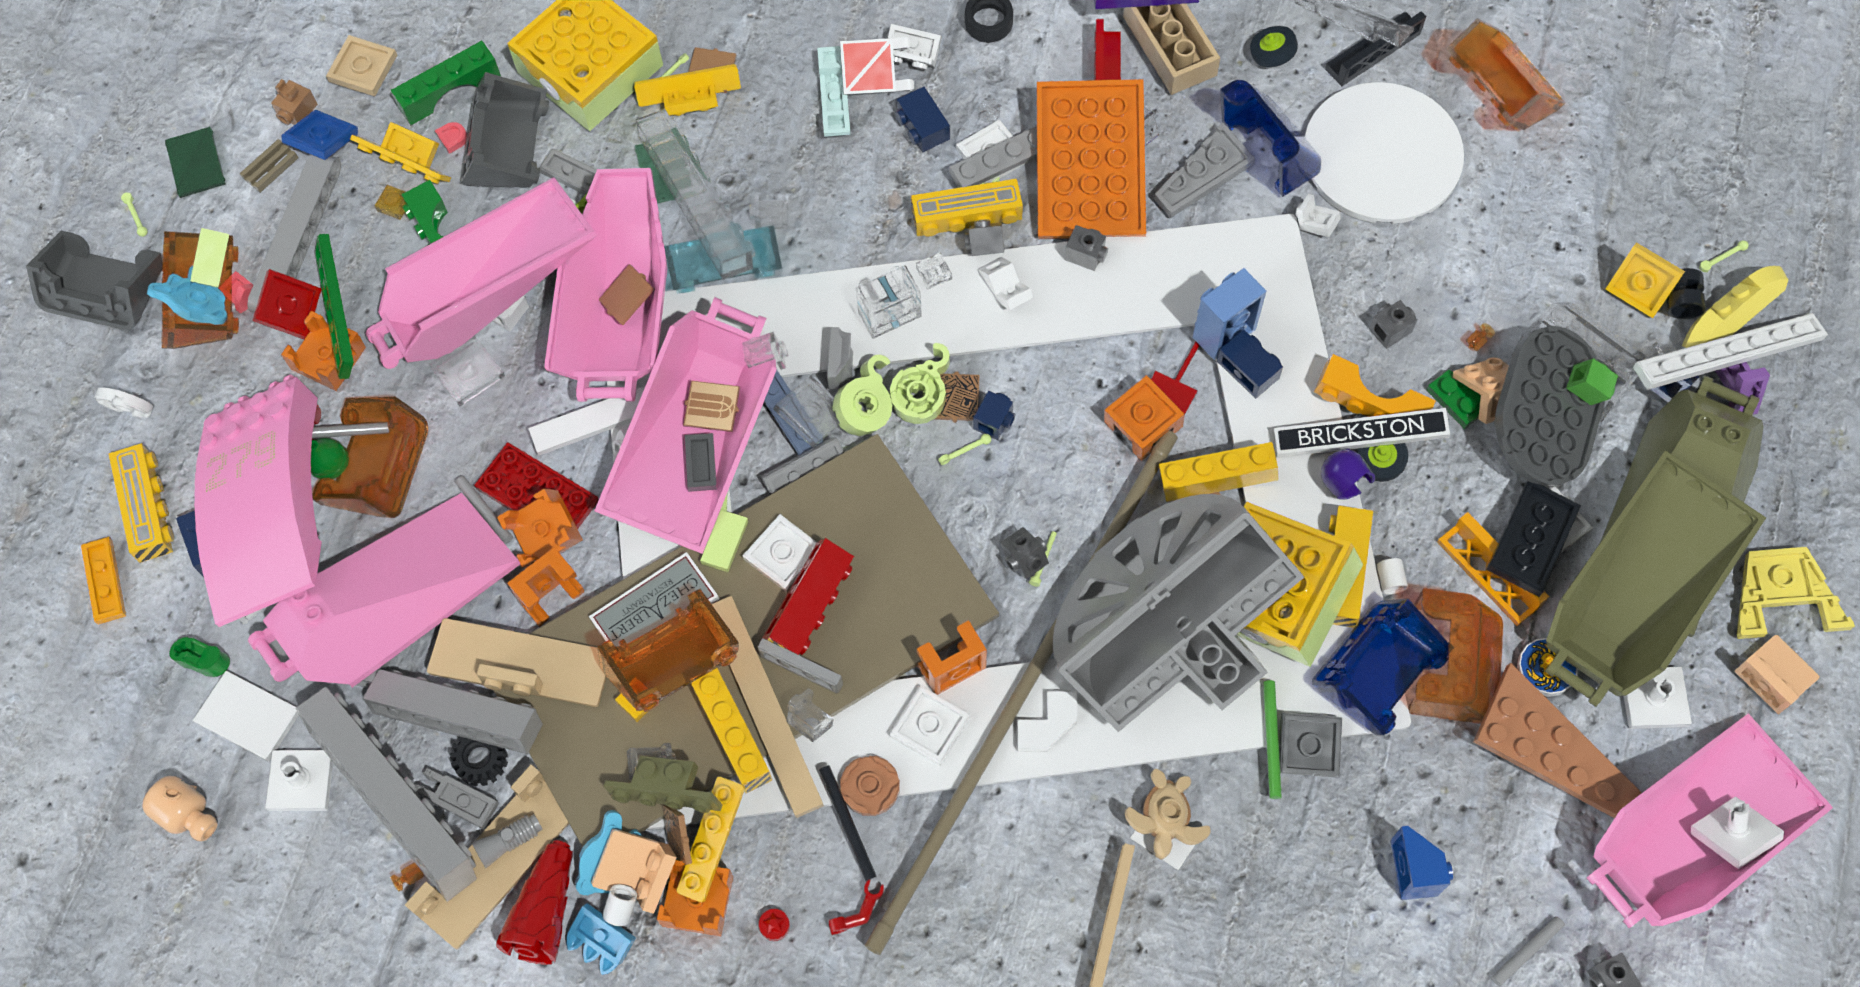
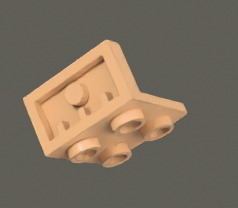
M1495 357L1453 371V378L1481 395L1479 420L1485 424L1495 421L1498 401L1509 367L1503 360Z
M1774 635L1735 670L1778 715L1820 678L1778 635Z
M613 829L591 884L595 888L610 891L611 887L617 884L627 885L637 892V901L642 910L654 914L677 857L669 844Z

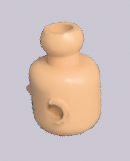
M165 776L159 779L148 790L143 799L142 808L145 814L169 833L180 834L188 830L194 840L205 841L211 837L218 825L214 816L203 813L206 799L196 790L197 786L189 785L177 776Z

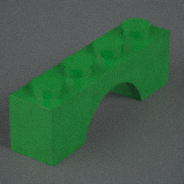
M481 40L391 89L398 108L411 126L433 114L436 103L449 90L460 85H474L478 87L485 72L501 76L494 56Z
M431 180L401 194L406 203L402 208L409 220L415 219L417 222L414 228L420 239L426 238L429 242L428 245L443 238L438 233L440 222L448 211Z

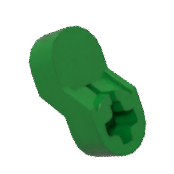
M183 637L178 639L169 651L170 658L181 667L192 669L209 677L222 675L230 665L229 656L222 650L194 638Z

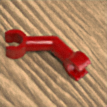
M868 880L864 886L865 897L859 913L829 920L828 924L831 934H840L850 928L868 923L876 900L883 896L884 885H881L880 891L877 894H871L868 891L870 886V880Z

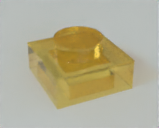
M387 185L374 205L376 210L401 220L405 213L402 206L406 204L401 194L406 191Z

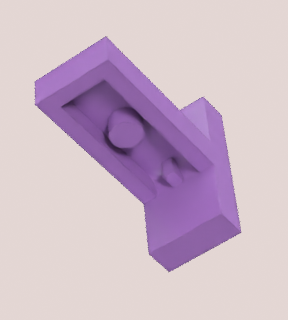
M1747 362L1716 370L1715 372L1725 387L1746 396L1754 395L1760 398L1753 415L1758 414L1770 377L1766 368L1751 370ZM1729 401V407L1741 412L1743 411V406Z

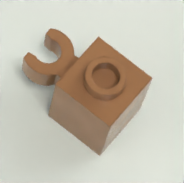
M283 79L276 85L275 89L278 95L271 102L277 113L276 117L287 125L290 123L293 125L297 124L318 105L310 89L291 80L285 83Z

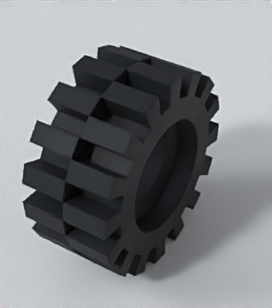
M460 736L457 738L460 742L458 744L453 743L452 749L454 753L450 752V758L453 761L451 762L452 768L467 784L470 782L472 786H478V783H480L482 786L488 785L487 781L491 780L494 783L497 781L495 777L498 774L500 776L503 775L504 771L502 768L503 766L507 767L508 764L506 760L508 753L505 748ZM478 747L487 748L490 752L488 763L480 768L470 766L468 758L471 751Z

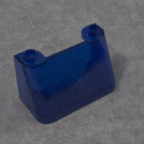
M1244 80L1232 81L1220 89L1222 122L1229 130L1232 131L1235 127H1240L1249 134L1259 128L1273 144L1272 154L1279 162V179L1275 182V189L1282 197L1320 173V155L1272 98Z
M1409 599L1382 600L1368 610L1358 625L1344 639L1312 679V685L1371 733L1384 736L1392 731L1396 725L1395 720L1397 716L1392 711V708L1423 670L1433 668L1437 670L1444 666L1448 661L1447 656L1454 648Z

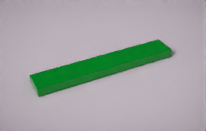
M319 234L314 253L339 379H349L354 361L329 234Z

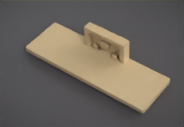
M444 618L427 672L433 676L484 685V687L495 691L505 689L521 696L535 695L598 707L613 654L611 650Z

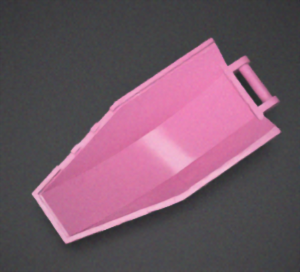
M651 168L597 169L585 198L587 204L582 214L597 236L557 269L545 369L546 371L578 380L576 389L578 402H587L588 399L625 398L626 401H635L638 379L652 372L658 357L668 269ZM630 264L639 273H643L646 276L645 280L655 290L629 320L622 325L614 316L607 314V309L599 301V298ZM625 381V387H589V382Z

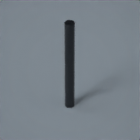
M830 765L819 769V772L865 881L877 877L831 767Z

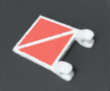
M899 37L840 41L844 95L912 91L914 89V81L912 79L895 81L893 50L909 49L911 47V38Z

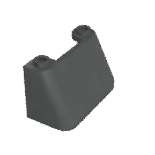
M487 72L484 73L471 103L460 183L470 186L531 187L533 183L537 184L540 168H537V162L533 161L538 121L541 115L546 116L549 107V101L545 100L547 89Z
M61 230L26 265L33 299L36 305L43 311L122 330H130L140 320L150 297L147 294L148 286L151 283H156L163 263L161 253L151 250H141L135 256V264L90 254L87 243L80 235Z

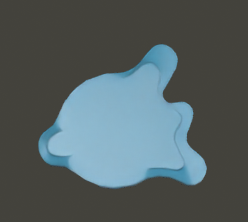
M193 266L189 268L187 278L171 274L166 283H151L148 286L147 294L150 297L166 303L181 318L192 322L214 325L224 324L227 320L223 292L216 287L190 282Z
M609 810L605 813L601 830L580 851L575 887L582 895L610 892L593 887L591 881L611 831L613 829L622 831V817L618 811ZM636 829L629 832L642 837L641 833Z

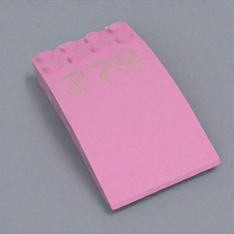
M291 374L284 377V381L281 383L277 381L271 383L267 391L257 393L252 398L243 396L238 398L239 400L235 404L233 402L225 404L223 411L211 414L204 421L195 473V522L200 563L214 621L218 627L316 586L322 541L318 539L313 508L311 444L318 398L297 377Z

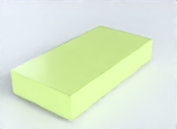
M201 228L190 282L219 287L229 234Z
M720 510L701 557V564L729 572L747 527L748 518Z

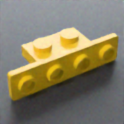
M731 64L637 81L634 83V88L640 107L664 103L666 116H680L686 112L707 111L718 107L716 93L724 92L722 90L740 89L741 84L737 65Z
M390 122L381 145L366 138L351 135L350 140L359 143L358 149L371 154L373 150L381 153L379 158L393 164L395 161L403 163L401 168L417 174V171L425 173L424 178L431 180V182L439 184L440 180L446 182L451 180L450 176L430 168L439 143L393 122Z
M717 777L712 793L723 806L721 811L710 810V812L704 813L690 851L692 863L685 865L677 888L678 894L698 902H705L745 790L744 785L723 777Z

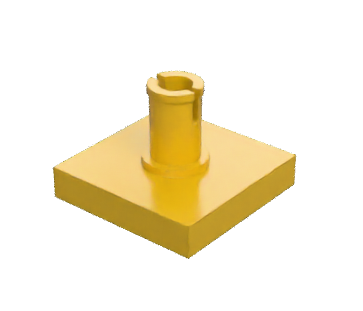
M1636 242L1605 290L1654 318L1685 271Z

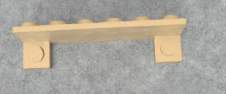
M532 765L510 787L516 796L476 840L496 834L498 830H502L503 827L505 828L511 823L513 824L514 821L525 815L529 817L533 814L543 829L538 832V836H534L533 839L523 843V845H519V847H516L514 850L512 849L510 852L507 851L486 869L473 845H471L468 850L471 852V858L476 864L473 870L477 878L473 883L447 902L435 887L425 882L405 904L410 911L456 950L465 943L540 858L545 846L552 844L569 825L543 775Z

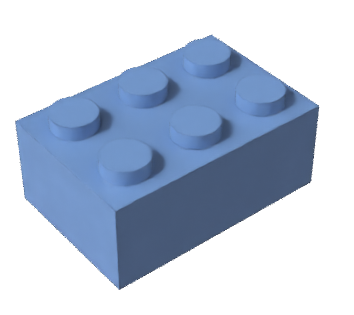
M1245 268L1236 274L1234 272L1228 274L1223 279L1221 285L1215 289H1208L1200 298L1201 302L1197 311L1198 315L1193 338L1214 361L1218 358L1219 350L1243 329L1250 335L1257 328L1267 291Z

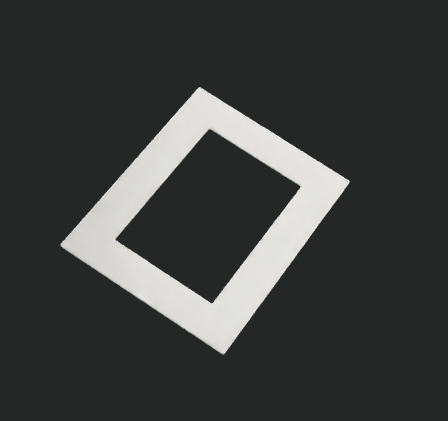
M1294 214L1147 231L1146 237H1106L1105 247L1109 248L1105 261L1103 263L1099 262L1095 271L1065 260L1067 241L1004 249V253L978 256L962 254L665 291L658 354L670 325L672 326L691 310L707 316L713 299L716 297L721 299L722 303L756 317L760 315L767 318L759 337L774 343L776 368L781 377L828 372L831 327H839L843 332L851 333L850 347L853 350L852 369L861 368L865 361L879 354L886 356L890 360V364L941 358L933 355L934 343L943 344L949 350L950 356L1195 326L1198 315L1197 311L1201 302L1200 298L1203 293L1210 288L1215 289L1221 285L1223 279L1232 272L1236 274L1245 268L1267 291L1257 328L1250 335L1257 337L1262 347L1269 354L1276 355L1283 366L1280 379L1255 399L1216 359L1234 449L1272 442L1278 464V481L1242 487L1245 503L1249 502L1331 535L1334 532H1328L1330 516L1337 514L1338 506L1363 509L1360 494L1347 500L1337 499L1322 481L1321 467L1324 461L1337 451L1277 458L1274 428L1342 420L1338 403L1326 401L1319 394L1314 393L1320 375L1329 358L1298 222ZM1001 257L1012 262L1019 282L1029 287L1034 297L1011 310L998 302L979 272L980 268ZM886 276L898 300L890 302L884 288L878 281L879 278ZM907 278H908V280H909L911 286L913 287L915 293L917 294L918 298L920 299V303H919L918 299L916 298V296H915L913 290L911 289L910 285L908 284ZM858 302H859V304L861 305V307H862L864 313L866 314L868 320L870 321L871 326L869 325V323H868V321H867L865 315L863 314L861 308L859 307ZM888 302L892 313L900 324L899 326L892 328L886 314L880 307L881 304ZM719 313L716 315L715 319L750 334L753 331L751 326ZM651 372L638 379L636 389L647 384ZM607 381V387H625V381ZM630 423L611 429L613 463L617 457L614 453L613 442L619 430L629 427ZM729 488V490H728V501H727V512L732 513L731 497H730V488ZM618 521L623 580L681 547L678 544ZM1370 541L1357 628L1332 625L1311 667L1239 637L1256 655L1268 673L1224 710H1221L1187 675L1118 732L1060 674L1056 667V660H1048L976 786L1267 748L1263 682L1268 680L1275 681L1279 744L1281 713L1342 717L1341 738L1409 728L1411 718ZM1030 662L986 668L938 694L940 697L971 714L969 722L941 767L890 737V732L920 685L932 691L924 676L893 680L795 739L821 797L823 807L833 806V803L819 769L830 765L841 791L840 782L845 768L853 760L860 757L878 756L887 760L896 769L900 780V793L898 797L957 789ZM1047 691H1077V723L1048 751H1018V720H1047ZM769 755L763 759L770 771L772 781L747 794L744 792L735 818L793 811ZM736 775L729 779L740 784ZM683 807L678 810L684 814L686 825L701 823L704 815L703 812L689 807ZM665 818L650 826L647 830L665 828Z

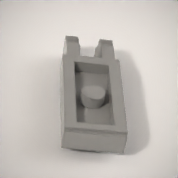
M426 768L423 775L428 780L440 785L434 793L428 788L416 784L415 786L418 789L416 792L430 800L432 804L484 830L499 803L447 775L442 776Z

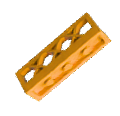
M1469 512L1459 518L1456 525L1438 539L1437 543L1516 626H1519L1541 608L1550 597L1545 591L1540 597H1537L1488 570H1475L1470 565V556L1480 557L1485 561L1487 568L1498 542ZM1458 533L1466 542V550L1455 549L1448 540ZM1490 577L1501 578L1506 583V592L1495 591L1490 586ZM1511 599L1522 600L1529 609L1519 616L1511 608Z

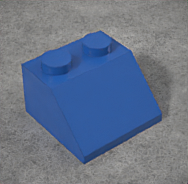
M1402 826L1390 840L1401 900L1438 897L1451 884L1450 881L1453 880L1451 863L1446 862L1443 851L1409 826Z

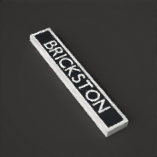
M1446 408L1278 427L1274 428L1277 458L1338 451L1346 448L1357 449L1450 438Z

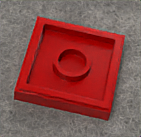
M269 269L265 275L252 321L305 340L310 331L304 321L311 311H316L321 288Z

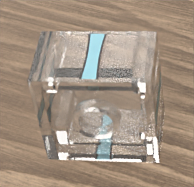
M906 265L901 267L895 266L890 269V272L871 281H862L856 287L858 314L872 339L922 317L921 291Z

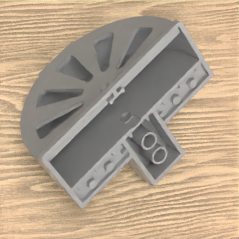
M1200 494L1172 501L1152 510L1141 518L1137 517L1094 554L1093 559L1078 576L1061 606L1054 627L1053 652L1057 662L1056 667L1060 674L1118 732L1187 675L1221 710H1224L1268 673L1256 655L1236 634L1301 581L1304 576L1250 513L1236 500L1223 495Z

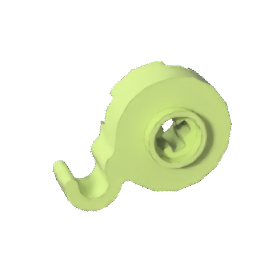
M933 344V355L941 357V361L927 360L923 364L916 365V367H910L904 371L902 369L892 380L890 387L892 407L897 416L906 422L913 424L928 423L937 418L944 408L946 391L940 375L949 368L950 355L949 350L943 344ZM919 390L923 391L922 398H913L912 392L917 394Z
M874 355L865 361L860 369L862 378H855L840 388L834 397L833 412L835 411L836 417L840 422L839 426L849 434L856 436L872 434L886 425L891 417L892 401L890 394L882 383V376L874 370V366L881 370L890 364V360L884 355ZM858 402H863L865 404L866 411L863 412L861 410L862 406L858 404Z

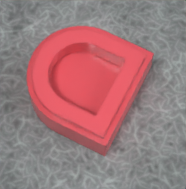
M451 122L435 130L437 137L449 154L465 145L467 133L461 124Z

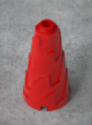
M554 840L552 844L545 846L541 857L534 866L530 877L525 881L516 904L512 907L498 936L496 947L503 953L511 956L514 949L519 954L518 959L542 965H550L553 961L554 963L556 962L568 899L566 894L570 881L569 871L573 857L569 844Z

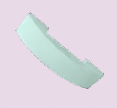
M840 46L817 48L824 137L851 135L848 97L843 92Z

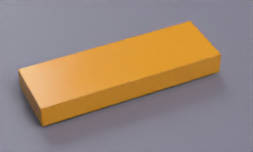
M110 537L82 544L81 550L94 622L99 625L126 617L113 540Z

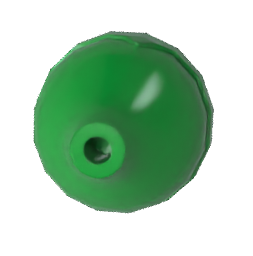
M331 438L312 440L311 474L322 481L339 477L345 471L349 462L346 448L339 441Z

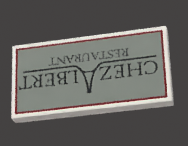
M686 552L590 615L589 618L619 662L624 664L705 610L706 606L720 599Z

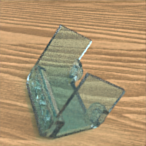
M774 225L664 246L673 290L678 289L679 294L695 291L694 285L755 273H759V278L776 275L775 270L782 269Z

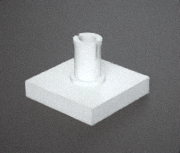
M1667 667L1661 674L1624 696L1629 729L1689 727L1692 724L1682 667Z
M324 750L272 751L265 807L268 811H328L333 762Z
M1736 796L1691 826V834L1738 870L1782 841L1784 836L1782 829Z

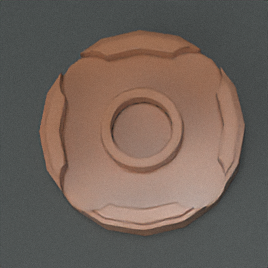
M878 756L860 757L853 760L845 768L840 782L841 793L846 805L853 812L863 816H877L887 812L895 804L900 793V780L896 769L887 760Z

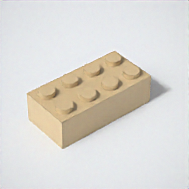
M1187 4L1124 8L1123 18L1171 95L1217 76L1220 56Z

